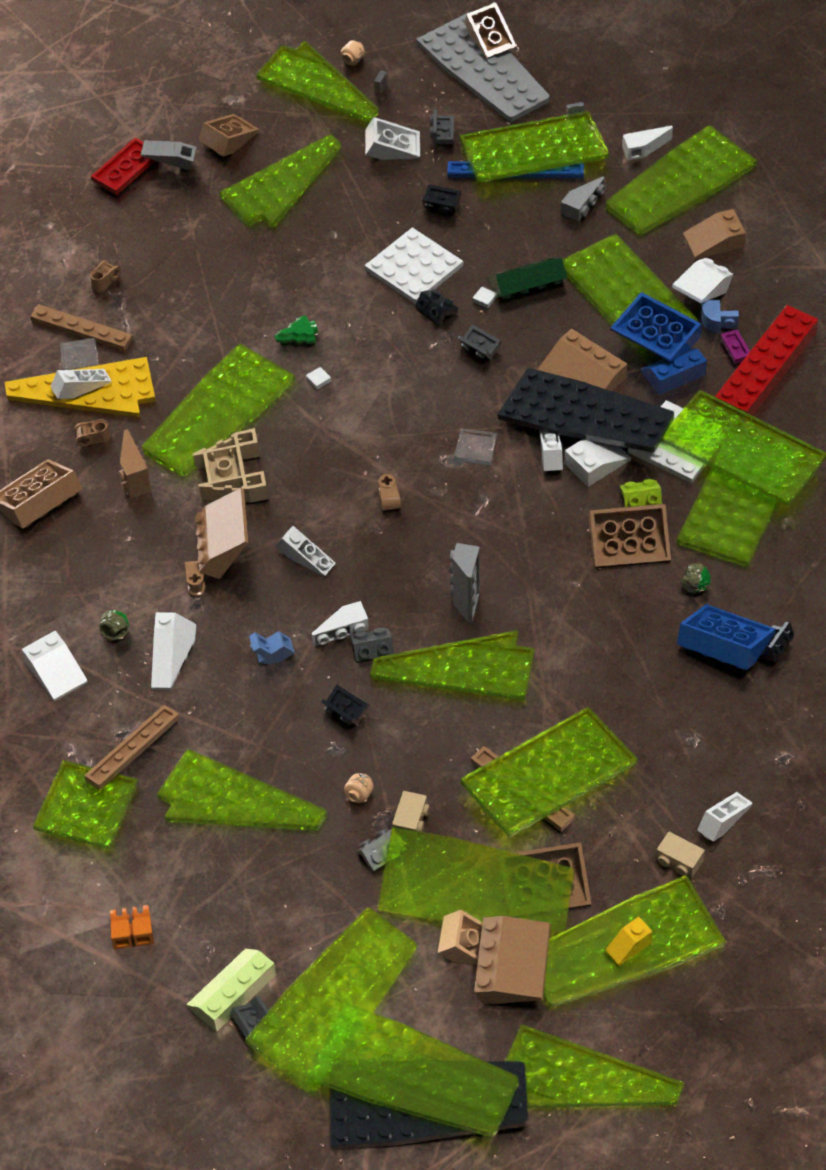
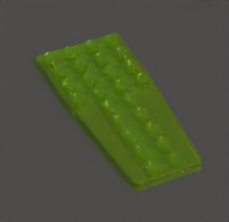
M709 125L672 149L606 201V209L635 232L643 234L721 190L757 166V160Z
M239 343L203 377L142 445L143 453L180 476L187 475L196 467L193 453L203 448L208 449L215 446L217 441H225L231 438L232 434L243 429L295 381V375Z
M392 827L378 910L442 921L445 915L463 910L482 923L485 917L507 916L547 922L551 924L550 930L563 931L566 928L575 871L568 866L454 837Z
M686 875L634 896L550 938L544 999L549 1007H555L671 969L725 946L726 941ZM640 917L652 930V942L642 951L618 966L605 952V949L624 926Z
M366 908L282 994L246 1038L245 1043L313 1095L329 1076L330 1067L337 1065L352 1047L414 953L417 943L373 909Z
M348 1003L344 1004L309 1075L310 1080L362 1100L490 1137L496 1135L519 1084L518 1077L510 1072L403 1023Z

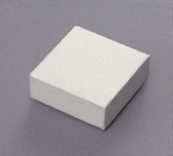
M481 287L473 297V302L489 308L497 298V293Z
M319 367L307 374L306 380L318 390L330 383L331 377Z

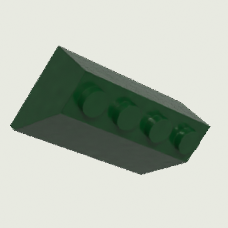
M552 257L487 276L494 292L497 293V297L507 299L513 297V293L519 292V294L530 292L529 289L533 287L537 290L545 288L547 283L552 282V285L562 283V279L567 278L562 257Z

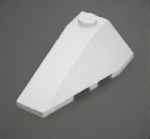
M156 612L152 690L172 689L180 673V668L183 662L186 661L190 648L195 643L196 624L177 613Z

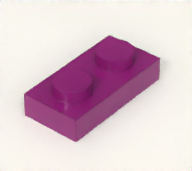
M738 329L721 334L720 339L735 364L741 363L750 350Z

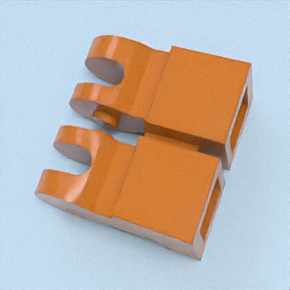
M149 905L143 906L142 913H138L137 907H133V913L131 914L132 924H129L128 921L130 916L127 913V908H122L121 916H117L116 909L110 910L111 939L114 950L132 947V938H134L135 946L154 944Z

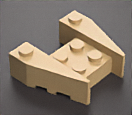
M255 428L236 432L225 441H217L215 446L208 449L203 448L193 453L196 469L206 468L208 477L207 483L198 484L202 500L216 501L239 488L244 489L245 502L251 503L269 499L264 471L245 475L243 465L244 459L260 456Z

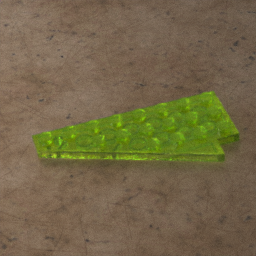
M515 630L377 657L373 660L370 678L525 700L535 648L516 646L519 631Z
M523 1024L519 1028L506 1061H522L525 1064L528 1108L677 1105L685 1082Z

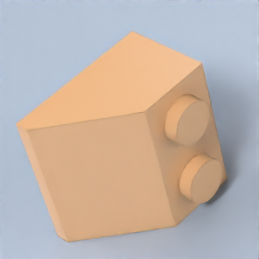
M463 910L445 915L443 917L438 953L452 962L478 965L482 922Z

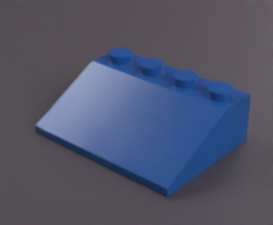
M642 292L610 328L611 331L669 362L690 350L701 337V323Z
M705 604L680 623L677 645L683 646L687 650L697 651L703 656L716 658L722 663H729L739 669L747 670L756 663L776 629Z

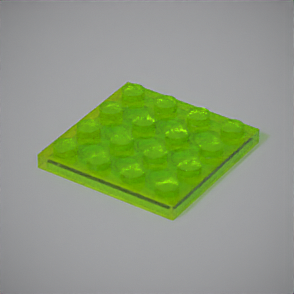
M63 760L33 824V828L36 831L110 850L139 784L138 779L118 774L101 790H98L84 779V775L93 767Z

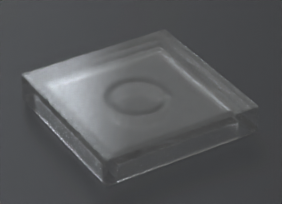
M95 338L59 343L63 370H75L99 365Z
M461 428L454 460L491 465L497 433Z

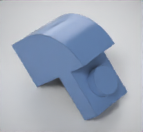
M708 300L702 303L701 322L708 331L720 334V328H738V311H720V300Z
M280 631L267 639L256 632L249 636L251 641L250 647L257 654L259 662L262 664L281 662L295 653L290 637Z

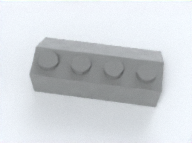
M456 543L455 550H451L450 562H452L450 566V573L452 574L450 596L453 597V605L465 620L472 624L480 595V547Z

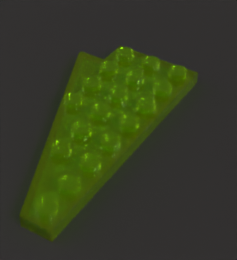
M303 41L296 50L281 45L256 74L257 80L369 123L379 113V108L306 41Z
M329 134L219 192L220 197L248 226L264 219L273 228L339 151L341 143L332 134Z
M190 749L186 750L157 793L158 799L172 804L165 815V821L318 830L328 815V811L324 808Z

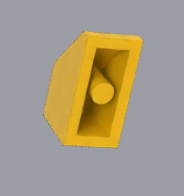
M637 917L620 930L605 949V952L620 966L651 944L652 930L640 917Z

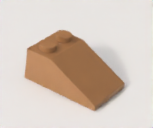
M496 3L466 14L465 26L471 38L486 58L516 47L515 41Z
M231 114L204 122L198 141L202 142L205 147L216 151L218 155L226 156L235 153L255 136L259 129L239 116Z
M734 209L712 215L683 232V236L694 258L697 259L744 248L746 232Z
M126 429L123 436L119 475L123 481L121 486L124 493L127 492L130 499L151 492L148 468L129 430Z

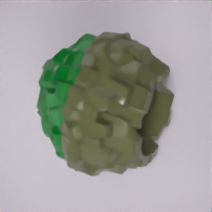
M688 564L681 584L688 593L695 594L705 591L710 586L711 576L703 564Z
M111 610L102 614L99 624L101 635L105 636L109 641L123 639L129 630L127 615L117 610Z

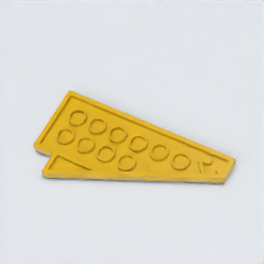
M147 357L75 369H104L111 379V383L75 398L58 399L51 389L56 373L4 382L7 399L11 401L137 418L140 417L138 404L156 401Z

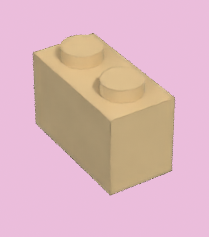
M403 791L392 823V829L396 830L399 837L417 840L418 834L423 832V818L428 816L430 805L427 804V796Z
M668 832L656 849V860L661 865L676 870L678 874L692 879L704 861L705 850Z

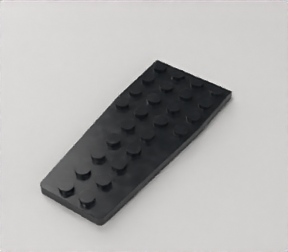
M527 368L497 416L498 420L548 433L646 452H655L674 420V411L586 382Z
M388 1061L330 1066L331 1148L336 1150L402 1145L526 1126L529 1123L525 1064L522 1061Z

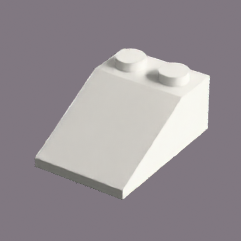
M375 117L366 128V155L380 160L419 159V131Z
M704 258L696 261L672 285V288L703 303L727 293L733 273L729 272L726 267L714 264L711 259Z
M589 440L579 441L565 450V465L588 487L631 460V457L619 446Z
M56 631L22 649L26 665L54 702L88 683L67 645Z

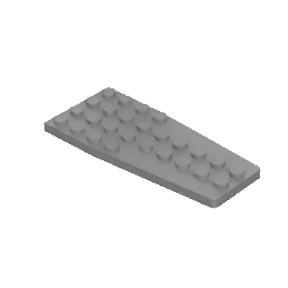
M466 14L416 39V44L439 66L510 122L549 103V94L509 50L490 58L484 56L465 26Z

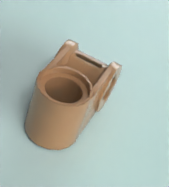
M107 260L101 261L90 273L92 290L94 292L105 291L109 285L118 279L121 268L109 264Z
M103 419L80 422L74 426V431L77 434L76 444L81 447L106 443L111 438L108 423Z
M390 474L382 475L379 478L382 511L401 508V500L395 478Z
M198 561L185 562L188 593L193 597H199L205 592V574L199 572Z

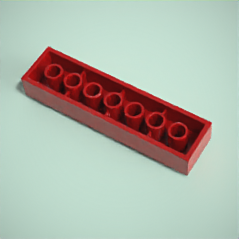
M786 305L716 394L713 411L746 426L816 335L818 319Z

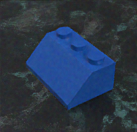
M690 349L671 362L662 359L641 368V372L657 393L661 395L706 375L707 360L698 349Z

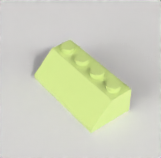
M245 949L187 1003L186 1007L217 1032L232 1018L230 1012L233 1007L246 1005L276 976L275 964L260 951Z

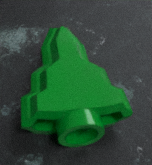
M306 315L296 318V321L289 324L288 328L279 331L274 335V338L278 343L296 342L299 344L316 343L315 335L318 334V328L314 320L309 321Z

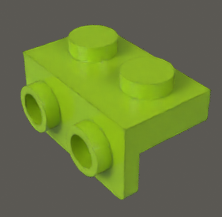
M646 479L640 483L627 482L625 485H620V493L624 498L625 507L662 504L661 487L657 480Z

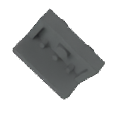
M434 109V115H430V125H433V127H430V137H433V144H454V116H437V109Z
M473 324L464 337H458V340L462 343L461 347L467 351L471 349L475 351V355L479 358H487L490 361L502 344L501 340Z
M376 628L370 632L359 631L354 635H350L356 661L394 654L392 636L388 628Z
M259 995L254 996L250 1004L233 1007L230 1012L251 1046L271 1041L279 1028L276 1020L272 1017Z

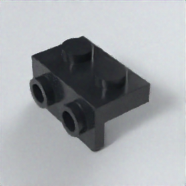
M428 184L425 197H422V203L428 209L434 210L438 208L446 213H451V211L457 212L462 192Z
M436 289L421 291L415 305L416 308L438 325L442 324L445 316L457 314L459 309L453 304L452 300L445 298Z
M787 621L782 627L772 626V628L776 629L775 633L762 651L760 659L776 662L790 641L793 640L795 634L791 623Z
M339 685L335 686L327 700L322 699L321 703L326 705L324 708L326 711L333 715L337 712L341 715L340 719L349 725L351 722L358 725L370 707L368 703Z

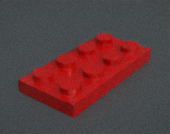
M134 138L93 173L91 181L118 195L151 166L155 160L140 156L144 142Z

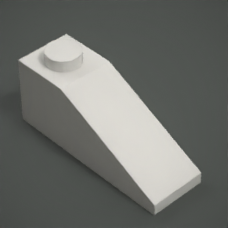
M736 792L705 811L697 831L702 833L705 838L714 842L723 836L746 813L753 803Z

